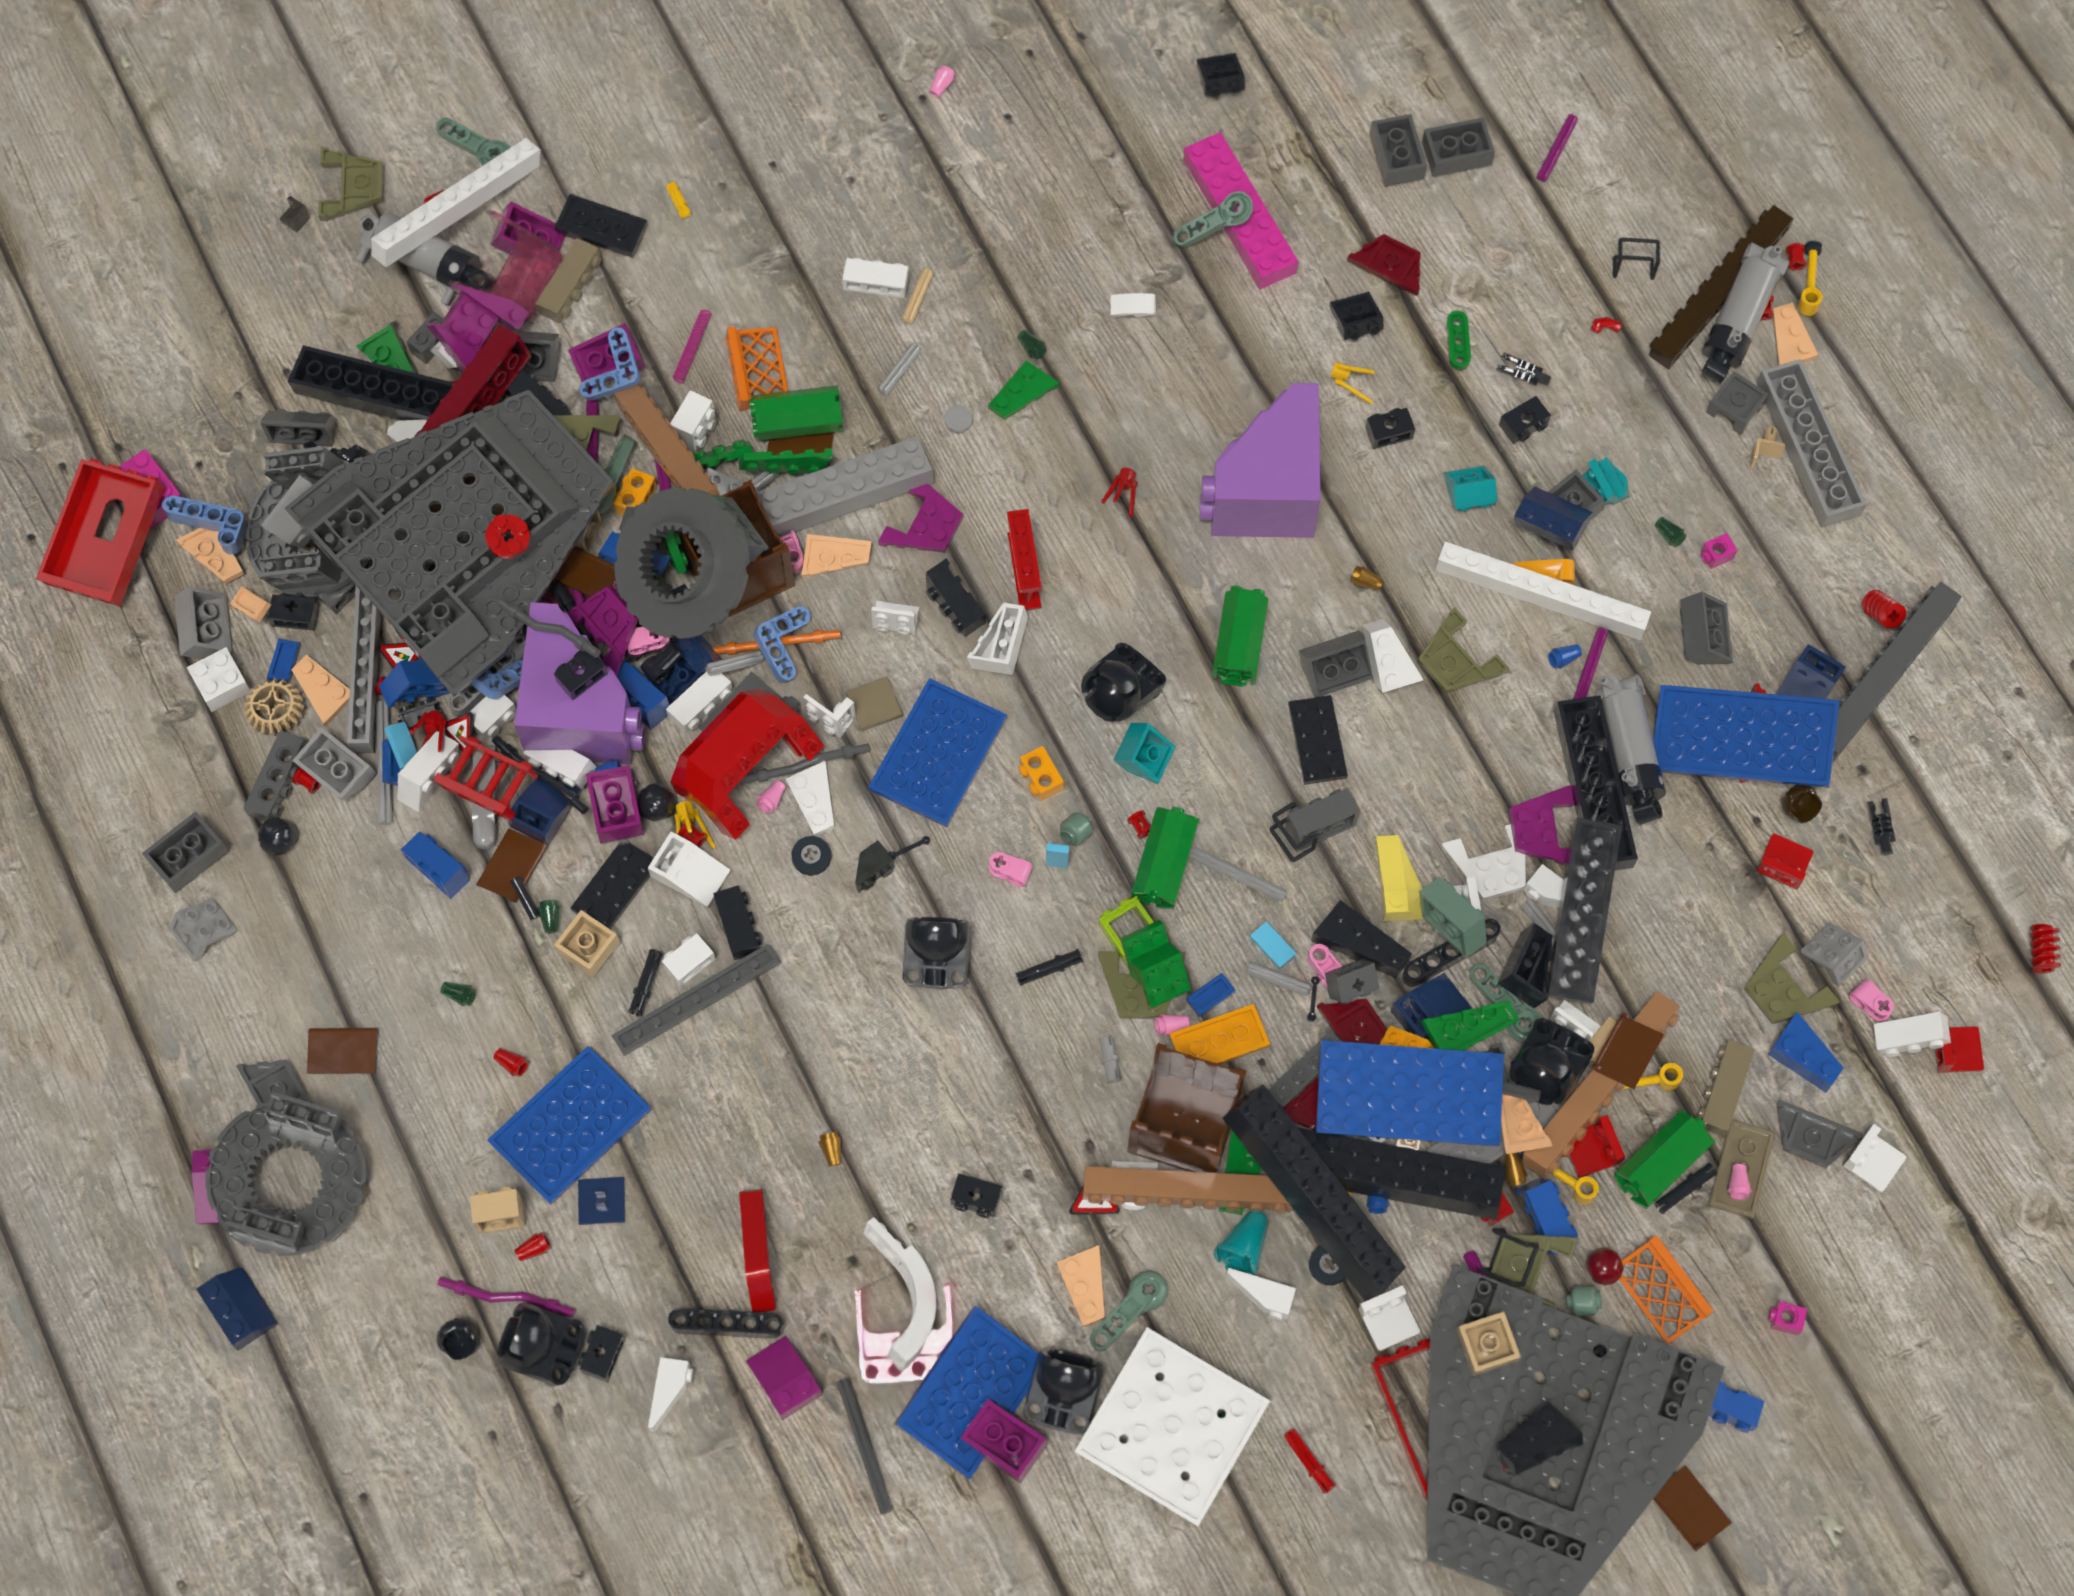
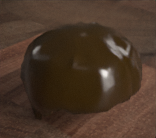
M1795 785L1785 793L1781 802L1786 816L1800 823L1811 821L1822 808V801L1811 786Z

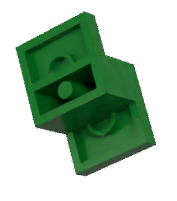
M1158 920L1120 938L1130 975L1143 987L1147 1005L1151 1009L1191 990L1181 952L1169 943L1162 921Z

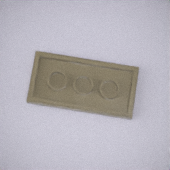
M1732 1119L1729 1131L1725 1137L1708 1206L1752 1220L1754 1219L1776 1132ZM1735 1164L1746 1165L1751 1193L1749 1198L1745 1200L1732 1199L1728 1192L1732 1166Z

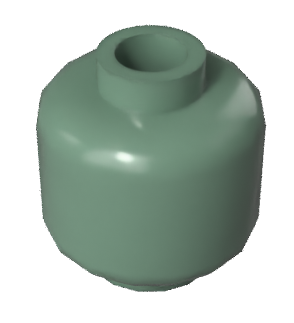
M1080 813L1071 814L1060 824V837L1066 844L1074 846L1084 842L1092 834L1090 818Z
M1593 1285L1574 1286L1571 1294H1567V1306L1572 1308L1576 1316L1596 1315L1598 1309H1602L1601 1292L1597 1291Z

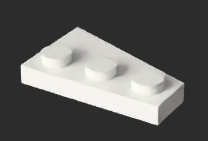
M823 761L786 778V783L812 834L818 836L833 829L834 821L826 762Z

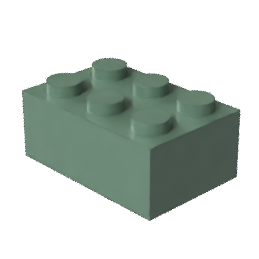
M1438 877L1419 891L1422 917L1465 958L1487 943L1486 918L1483 912L1475 909L1464 895L1461 896L1457 893L1450 882H1445L1441 877Z

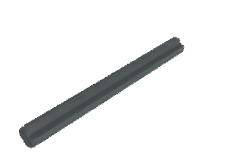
M848 1378L842 1379L837 1382V1386L881 1515L890 1513L892 1507Z

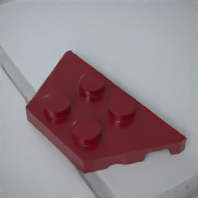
M1383 234L1376 238L1374 242L1364 245L1358 252L1348 255V262L1416 296L1419 294L1420 251Z
M1358 999L1345 1004L1339 1002L1317 1004V1009L1334 1034L1342 1042L1380 1045L1388 1030L1367 999Z
M1318 1077L1284 1109L1293 1123L1312 1130L1316 1129Z

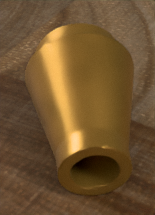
M1356 566L1350 578V581L1355 586L1375 589L1377 591L1380 590L1384 580L1364 566Z
M837 1132L820 1135L818 1143L826 1158L828 1167L842 1164L841 1137H838Z
M1505 1152V1180L1508 1181L1509 1186L1526 1183L1528 1174L1518 1152L1510 1154Z

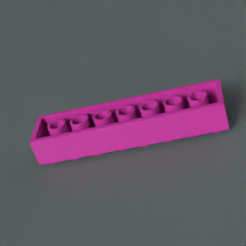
M1219 132L1185 147L1183 161L1212 209L1220 206L1228 195L1236 191L1245 192L1252 199L1254 209L1249 220L1242 225L1226 226L1223 229L1259 289L1261 290L1296 274L1298 259L1222 133ZM1238 204L1235 206V207H1236V209L1234 210L1235 212L1238 211V207H1239Z

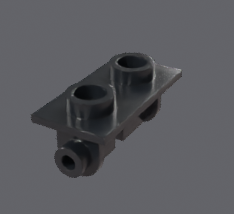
M432 698L420 701V706L413 709L411 705L399 708V713L395 714V716H401V720H398V723L405 722L407 728H410L419 721L417 716H423L424 712L428 713L434 710L442 714L440 707L435 708L434 705L439 703L438 700L433 702Z

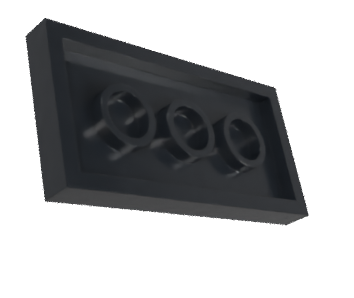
M569 194L554 229L556 232L633 257L648 223L646 219Z
M1332 696L1288 701L1304 785L1347 779L1348 774Z
M622 839L570 907L571 911L578 914L582 910L611 930L650 878L648 867L654 858L625 839Z

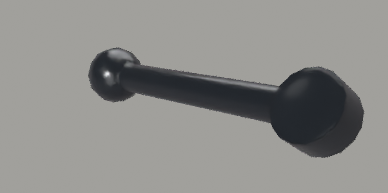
M924 836L922 840L897 852H889V855L895 860L897 856L922 844H929L930 838Z
M1317 976L1311 978L1313 986L1310 1013L1307 1015L1309 1022L1316 1020V1014L1314 1013L1317 984L1320 982Z

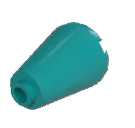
M1249 1211L1215 1248L1214 1257L1216 1261L1220 1263L1222 1260L1226 1264L1225 1269L1227 1270L1231 1268L1254 1275L1258 1269L1269 1224L1266 1215L1263 1212Z

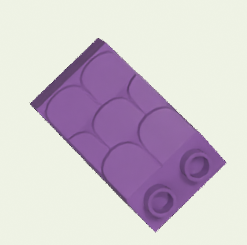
M1292 383L1288 390L1280 393L1267 411H1260L1239 439H1234L1215 462L1214 476H1202L1200 520H1211V536L1314 538L1320 506L1319 383Z
M531 602L529 616L537 622L563 625L578 636L587 638L586 635H580L565 611H561L558 604ZM528 626L514 724L523 750H573L594 763H605L612 759L613 761L618 760L620 764L631 765L633 750L644 749L645 724H640V707H630L627 693L612 669L606 666L608 674L575 700H572L558 685L553 673L556 672V669L561 664L572 660L574 655L580 650L574 646L573 642L561 634L535 631ZM579 669L574 674L580 675L585 670Z

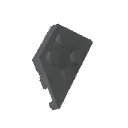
M278 1060L272 1063L257 1062V1064L253 1065L238 1064L236 1066L257 1104L269 1101L272 1091L309 1101L307 1094L287 1060Z
M1779 1100L1777 1103L1783 1151L1821 1167H1829L1863 1135L1861 1132L1785 1101Z

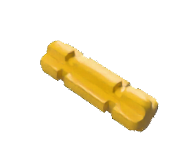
M668 183L666 185L667 191L682 219L690 217V209L686 205V201L678 189L677 183Z

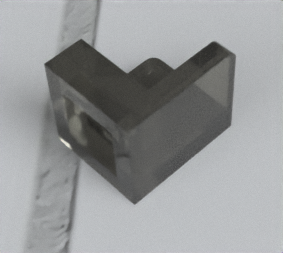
M289 196L287 201L290 207L279 219L282 224L298 233L310 219V216L304 204Z

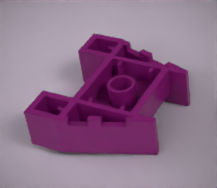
M451 285L450 288L459 294L440 325L437 323H427L426 326L434 337L440 341L445 348L444 350L452 357L459 370L464 372L465 367L475 358L478 350L497 321L509 330H519L529 312L513 300L463 285Z

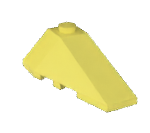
M1376 836L1383 921L1424 919L1422 917L1419 891L1423 888L1399 836Z

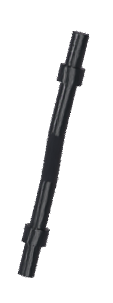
M499 736L493 737L492 743L501 750L502 755L519 763L522 760L525 761L516 753L517 750L511 744L505 743ZM533 767L532 770L538 775L537 778L551 785L563 796V800L569 806H574L581 814L587 813L588 807L579 800V796L574 791H569L555 777Z

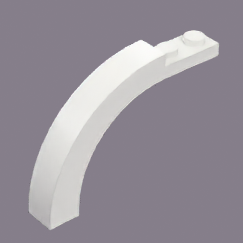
M873 1217L867 1222L863 1234L898 1270L911 1296L912 1317L910 1325L902 1336L890 1345L887 1357L903 1373L917 1359L928 1339L935 1318L936 1293L928 1267L917 1250L912 1245L904 1249L901 1242L894 1239L887 1231L885 1225L879 1223Z

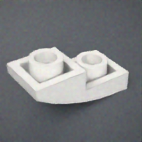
M1148 293L1111 295V316L1115 318L1134 315L1137 318L1156 315V295Z

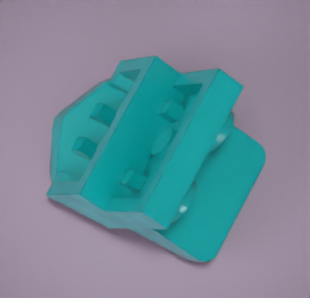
M1608 457L1601 461L1594 458L1588 462L1590 469L1582 474V476L1604 499V506L1630 498L1627 476L1615 467Z

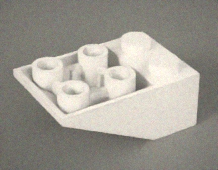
M670 832L648 867L651 878L707 908L714 899L713 893L718 892L731 871L699 847L673 832Z

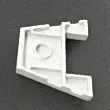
M1511 824L1504 827L1510 848L1468 859L1461 838L1442 843L1441 845L1444 853L1449 855L1452 863L1456 868L1460 869L1465 877L1475 876L1478 895L1482 901L1523 890L1526 886L1525 854L1515 852Z

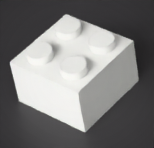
M690 390L670 423L671 428L676 430L680 440L683 439L688 451L695 452L699 448H703L709 431L714 430L717 420L713 401Z
M227 647L187 667L211 712L250 693V689Z

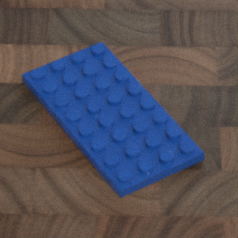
M1661 685L1653 741L1659 766L1662 772L1830 788L1840 700Z
M1321 1040L1315 1133L1500 1146L1504 1054Z

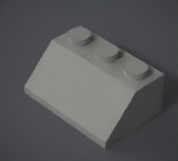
M299 475L263 522L262 526L289 545L303 548L310 541V537L287 513L285 507L318 480Z
M191 586L175 596L180 656L202 659L227 647L231 654L232 647L226 594Z
M322 727L292 760L340 800H344L363 790L377 774L370 765Z

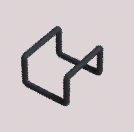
M1620 238L1618 240V255L1613 257V278H1616L1622 259L1650 261V279L1654 280L1660 264V241L1657 239ZM1622 242L1655 243V266L1652 257L1622 255Z
M1294 802L1272 815V819L1276 824L1270 827L1271 834L1292 862H1296L1314 851L1318 840V835L1314 834L1296 845L1282 825L1286 823L1287 817L1281 821L1278 820L1277 816L1289 809L1295 808L1296 804ZM1279 827L1294 849H1300L1313 841L1312 846L1296 857H1293L1274 829Z
M1493 1228L1492 1232L1500 1236L1489 1268L1480 1267L1478 1271L1509 1286L1524 1287L1539 1249V1244L1528 1243L1506 1234V1230L1503 1228ZM1503 1237L1525 1247H1534L1522 1282H1512L1491 1272Z

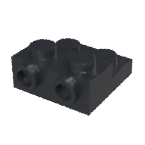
M1236 53L1196 59L1197 69L1201 77V86L1205 96L1217 97L1221 93L1231 92L1236 94L1241 90H1245V75Z
M1370 292L1330 302V309L1337 320V328L1344 340H1357L1362 335L1369 333L1376 335L1381 330H1384L1383 315Z

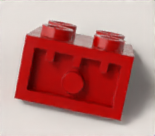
M1773 833L1756 872L1798 890L1806 876L1805 872L1814 851Z
M1949 1027L1951 1043L1943 1044L1944 1047L1935 1049L1938 1073L1983 1071L1984 1062L1979 1028Z
M1608 1115L1600 1117L1596 1124L1588 1126L1584 1138L1581 1141L1577 1140L1573 1144L1574 1148L1569 1157L1578 1178L1617 1166L1625 1159L1624 1152Z

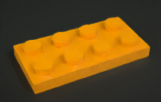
M1254 1004L1169 1033L1175 1051L1220 1065L1270 1047V1042Z

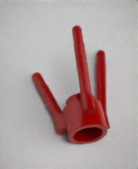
M1127 467L1121 468L1119 475L1115 476L1101 503L1104 504L1117 485L1118 489L1113 502H1117L1122 489L1128 490L1131 488L1129 517H1132L1135 492L1138 484L1135 480L1136 472Z
M438 711L424 712L422 718L413 726L409 733L413 734L424 723V729L428 733L423 742V747L432 734L439 731L438 752H441L447 720Z

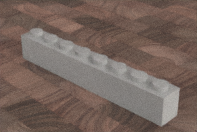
M357 586L355 590L347 745L353 753H374L381 612Z

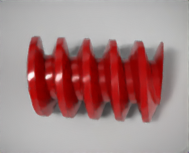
M1874 589L1869 591L1863 598L1862 608L1865 614L1886 628H1896L1906 618L1905 607L1880 590Z
M2048 924L2032 925L2030 927L2033 931L2031 933V939L2033 940L2031 942V947L2033 948L2031 955L2034 957L2032 959V964L2034 965L2032 971L2038 974L2051 973L2056 968L2061 967V963L2054 961L2061 958L2060 954L2054 953V951L2061 949L2059 945H2054V943L2060 941V937L2053 936V934L2060 933V929Z

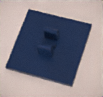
M624 1177L578 1179L579 1225L625 1223Z

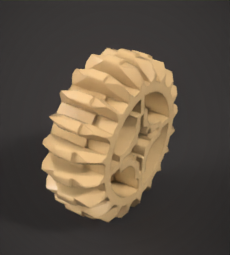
M274 677L272 683L265 679L264 685L257 683L258 688L256 690L250 688L252 695H247L245 698L247 703H244L246 710L244 715L248 718L247 721L249 725L253 726L254 730H261V733L264 735L269 731L270 735L274 736L276 731H283V729L291 731V724L298 726L296 718H302L300 711L304 710V706L301 704L304 700L300 696V691L291 682L287 684L284 679L278 682L277 678ZM279 694L289 697L290 702L281 700ZM258 712L267 714L269 720L259 717Z

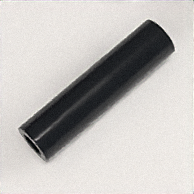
M520 876L512 879L510 883L530 921L541 916Z

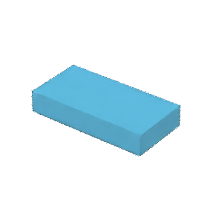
M405 722L389 725L384 728L400 769L404 768L417 753Z
M1047 843L1046 866L1068 868L1069 846Z
M1267 921L1249 937L1279 970L1297 954Z

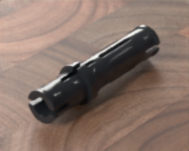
M558 583L550 589L561 611L567 613L575 607V600L569 597L562 583ZM583 621L577 630L580 635H586L591 642L594 638L585 628V621Z
M649 950L638 986L633 990L634 997L628 1009V1012L632 1015L635 1008L638 1007L635 1016H642L646 1000L650 998V988L663 953L657 951L656 957L653 959L655 950Z
M1076 949L1061 956L1059 954L1055 955L1054 959L1016 972L1015 975L1018 978L1019 985L1022 986L1057 971L1064 972L1065 968L1080 962L1082 963L1083 959L1080 957L1079 950Z
M1707 1163L1695 1174H1689L1684 1182L1654 1202L1656 1209L1665 1204V1206L1658 1210L1664 1215L1674 1205L1693 1191H1699L1705 1182L1716 1176V1169L1714 1168L1707 1174L1706 1172L1713 1167L1710 1163Z

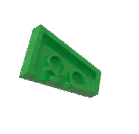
M392 325L386 326L356 345L373 363L416 373Z
M1026 360L988 404V409L1006 420L1024 409L1030 402L1035 399L1039 400L1048 391L1060 387V382Z

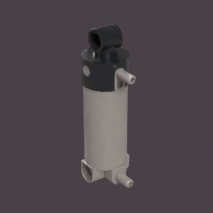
M390 212L383 214L380 219L371 215L362 216L358 223L359 229L363 232L359 240L362 246L356 260L364 262L369 249H371V238L402 218ZM436 235L397 260L446 286L447 289L441 300V303L444 305H449L455 292L450 288L451 285H463L483 292L491 291L495 285L493 275L479 269L480 258L478 255L458 245H453ZM484 276L485 281L483 285L479 286L478 281L480 277Z
M1751 242L1747 247L1741 260L1743 264L1716 323L1713 325L1702 351L1708 357V360L1703 367L1702 375L1721 384L1727 376L1730 367L1741 366L1776 284L1784 275L1789 264L1788 260L1780 257L1782 251L1780 246H1769L1764 249Z
M1637 674L1623 680L1603 676L1600 678V684L1603 687L1596 690V696L1601 695L1625 804L1632 806L1638 824L1643 825L1662 818L1663 812L1658 800L1666 794L1662 771L1658 763L1643 696L1646 695L1644 685Z

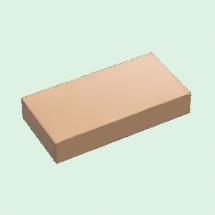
M241 586L230 605L259 623L271 606L270 603Z

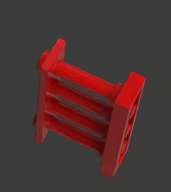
M1029 509L1008 511L1007 518L1010 532H1007L1018 602L1019 605L1025 607V610L1040 609L1039 591H1042Z
M460 735L458 739L466 746L450 774L443 776L437 773L433 781L442 789L512 821L515 813L510 809L511 805L509 803L526 775L537 779L538 775L532 770L533 766L523 760L519 763L480 745L481 742L472 736L466 738ZM473 751L483 754L468 781L464 782L463 785L458 783L459 780L457 778ZM494 759L500 762L485 790H482L480 793L475 791V785L490 760ZM508 767L517 770V774L502 799L498 801L493 800L492 794Z

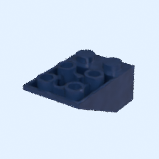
M703 636L677 639L674 642L682 649L684 655L668 671V677L660 684L654 685L667 697L670 705L706 672L705 667L707 663L722 660Z
M1808 644L1776 695L1826 699L1846 666Z
M556 777L569 791L572 790L579 796L581 789L575 786L572 788ZM537 778L517 799L511 809L515 816L512 821H507L511 828L549 846L572 806H569L563 800V796L551 785Z
M1443 973L1395 1001L1391 1012L1407 1032L1429 1039L1421 1023L1423 1019L1458 1013L1472 1009V1007L1447 975Z

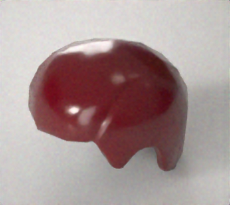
M1607 1247L1593 1251L1587 1258L1586 1267L1595 1283L1610 1285L1621 1278L1624 1267L1616 1251Z

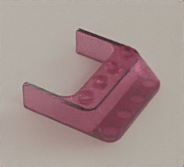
M488 209L486 214L512 228L517 235L516 243L489 293L513 300L527 310L529 314L524 321L526 322L531 318L536 309L535 303L554 275L562 258L561 252L554 245L494 210ZM450 280L448 283L450 285H462L453 280Z
M945 1282L947 1320L944 1327L930 1331L923 1350L903 1373L887 1357L890 1345L900 1338L904 1332L871 1334L867 1332L863 1326L861 1288H856L861 1378L865 1382L872 1384L924 1380L953 1337L950 1283Z

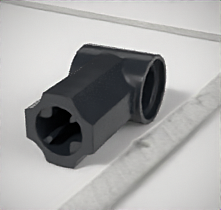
M668 641L655 656L647 658L641 664L640 669L654 685H658L668 677V671L684 655L683 651L673 641Z

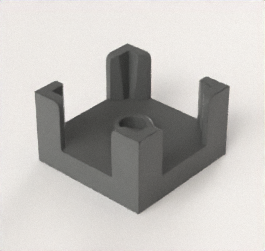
M1734 371L1712 398L1706 413L1714 418L1718 411L1735 421L1733 431L1742 435L1752 417L1764 407L1769 393Z

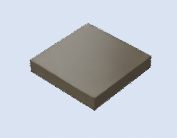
M887 676L846 691L847 697L854 702L856 719L861 732L902 717V712Z

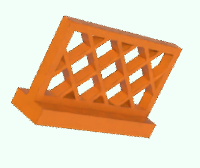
M727 327L725 339L738 410L747 411V408L750 407L749 399H751V393L755 389L761 394L771 393L775 388L782 392L788 391L776 327L745 330ZM772 334L773 341L767 344L760 338L763 335ZM748 336L753 339V342L747 346L741 342L740 337ZM756 343L766 348L761 355L752 349ZM768 351L776 355L773 363L764 358ZM748 352L757 358L752 365L744 360ZM759 361L769 366L764 373L755 367ZM772 369L780 374L777 381L767 376ZM751 371L760 376L756 383L748 379L747 375ZM763 379L772 384L768 391L758 386Z
M1657 1235L1622 1260L1623 1266L1625 1264L1635 1266L1634 1279L1621 1276L1620 1282L1667 1345L1713 1314V1309ZM1646 1249L1653 1255L1652 1265L1639 1263V1256ZM1635 1257H1637V1258H1636V1263H1635V1262H1630L1632 1259H1634ZM1657 1261L1661 1267L1655 1266V1262ZM1638 1267L1652 1269L1650 1282L1636 1279ZM1654 1269L1665 1271L1668 1275L1667 1284L1653 1282ZM1670 1279H1671V1281L1674 1283L1675 1286L1669 1285ZM1627 1281L1633 1282L1632 1288ZM1635 1283L1649 1285L1648 1298L1637 1296L1634 1292ZM1652 1285L1666 1288L1664 1301L1650 1298ZM1669 1288L1680 1291L1682 1294L1681 1303L1667 1301ZM1684 1298L1689 1303V1305L1684 1304ZM1641 1300L1647 1301V1306H1646V1307H1645V1305L1642 1303ZM1650 1302L1664 1304L1662 1317L1651 1315L1649 1312ZM1666 1305L1680 1307L1679 1320L1665 1318ZM1683 1307L1693 1309L1698 1317L1692 1322L1682 1321ZM1655 1319L1661 1320V1327ZM1664 1321L1678 1323L1677 1333L1670 1338L1663 1331ZM1686 1324V1326L1680 1330V1325Z

